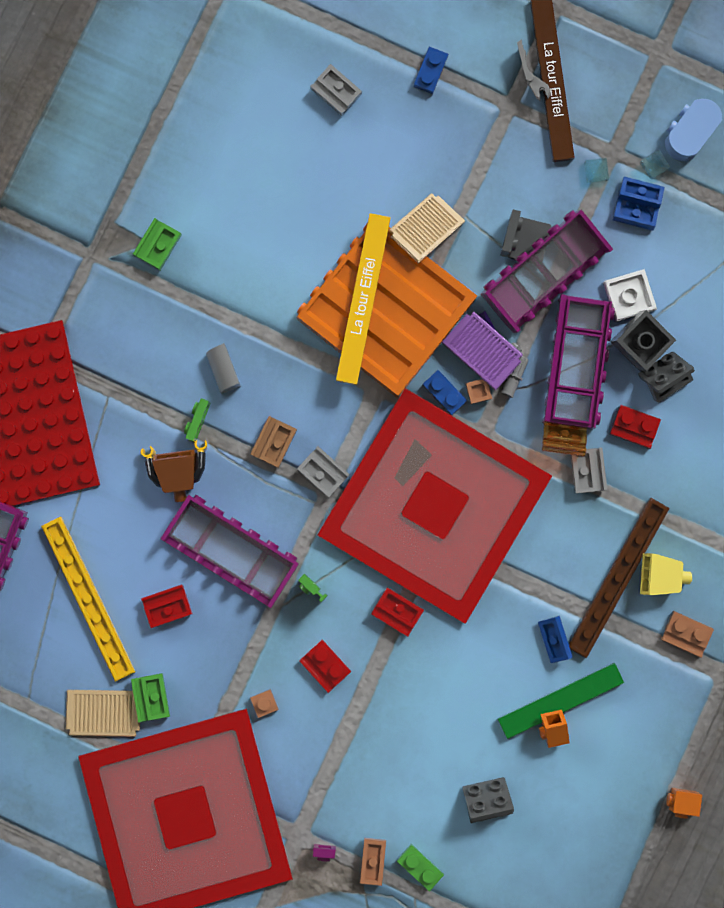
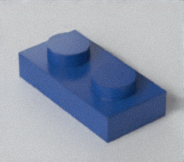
M429 46L414 87L433 94L449 54Z
M439 370L422 384L451 416L467 402V399Z
M560 616L539 621L538 625L550 663L573 658Z

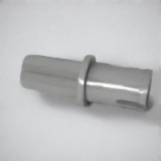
M524 356L519 358L521 363L508 376L501 394L510 398L514 397L519 382L523 380L521 377L528 364V359Z

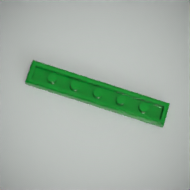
M612 663L497 719L506 738L509 739L542 723L541 714L557 710L565 712L623 684L624 681L616 664Z

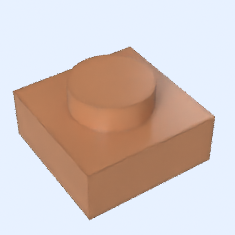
M483 379L465 384L471 405L492 399L489 385Z
M271 689L250 697L258 718L279 710Z

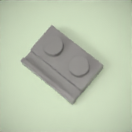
M331 64L317 78L315 83L310 86L312 91L341 116L362 94V91Z
M319 446L297 468L328 498L350 475Z
M592 448L570 451L575 494L606 491L607 483L603 449Z

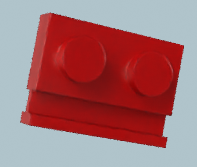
M620 405L609 435L651 449L661 419Z
M183 584L141 598L151 628L193 614Z
M387 587L371 614L408 637L424 609Z
M323 639L299 660L328 693L351 672Z

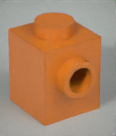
M557 710L541 714L542 727H539L541 739L546 740L548 748L569 744L568 726L563 711Z
M672 788L671 793L667 795V806H669L670 811L675 813V817L688 819V815L700 817L702 794L696 791Z

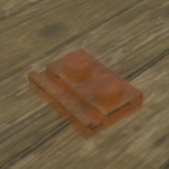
M544 422L542 451L585 457L587 428Z

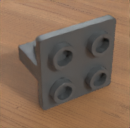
M670 352L656 361L647 371H641L638 375L647 383L654 400L659 403L693 381L691 373L695 370L692 365L675 352Z
M504 777L463 786L470 823L513 814L514 807Z

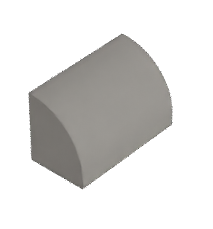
M223 343L207 351L206 355L220 393L222 394L241 387L225 344Z

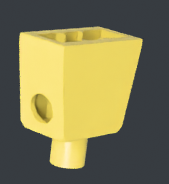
M643 553L640 594L680 593L682 591V584H691L692 573L683 571L684 564L682 561L658 554Z

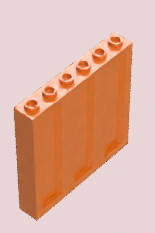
M367 224L363 228V235L360 238L356 237L350 244L351 250L347 255L343 253L337 260L338 266L335 270L332 271L330 269L324 276L323 280L325 282L321 287L317 286L312 291L310 301L307 304L304 302L297 310L298 321L340 354L342 352ZM388 229L360 369L398 398L474 303L477 295L426 256L417 263L391 238L392 234Z

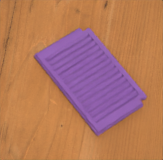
M472 312L471 316L466 314L441 342L495 391L521 363L519 358L523 356L520 351L475 312Z

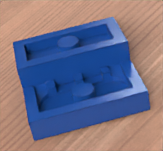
M623 177L613 221L653 231L656 227L658 211L662 203L665 187Z

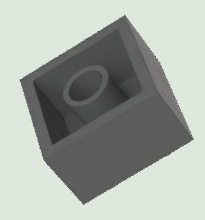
M647 310L639 311L610 342L641 372L647 371L676 339Z

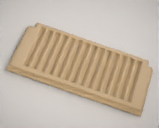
M431 193L389 229V232L392 234L391 238L419 263L457 230L465 220L441 197H435Z
M67 690L66 729H70L69 736L136 737V731H140V722L138 723L133 691Z

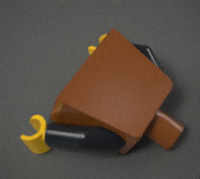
M196 440L194 450L156 454L155 449L150 446L151 453L146 455L145 449L142 448L141 454L146 458L145 466L148 478L157 487L162 488L163 493L173 492L175 502L185 501L187 498L186 490L194 489V483L200 481L205 470L206 453L204 452L208 447L206 440L205 446L202 448L197 446L198 441Z

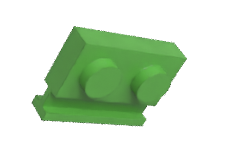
M154 218L133 255L161 271L182 234Z
M303 574L298 580L301 583L298 587L307 595L310 593L313 595L318 594L321 597L319 599L320 602L328 596L326 593L322 595L319 592L321 588L306 574Z
M163 673L131 679L138 723L170 717Z

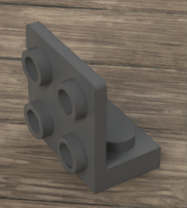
M513 209L500 256L516 259L524 251L528 253L533 249L531 245L539 238L544 239L549 235L547 231L551 228V225L520 217L521 211ZM546 247L536 255L541 262H543Z

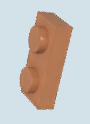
M364 838L360 884L382 886L386 840Z

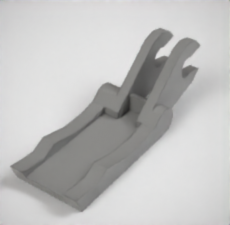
M521 39L517 42L528 86L539 101H541L540 91L542 90L546 92V96L549 99L550 88L548 84L534 76L527 67V55Z

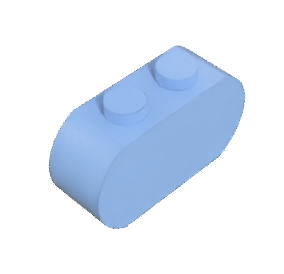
M697 99L691 106L686 104L679 114L682 117L679 122L673 121L667 129L669 135L665 139V147L672 158L678 161L692 160L721 123L722 112L719 106L709 99Z

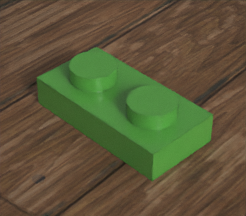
M201 398L199 403L196 402L192 409L194 417L192 422L187 423L184 430L185 438L195 443L211 405L208 400Z
M412 844L397 859V862L429 892L444 876V873Z

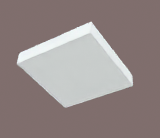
M645 269L603 282L609 302L612 301L611 308H615V322L635 317L639 311L647 310L652 312L657 310Z

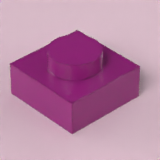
M314 844L313 857H317L318 861L324 862L330 861V858L335 859L336 846Z

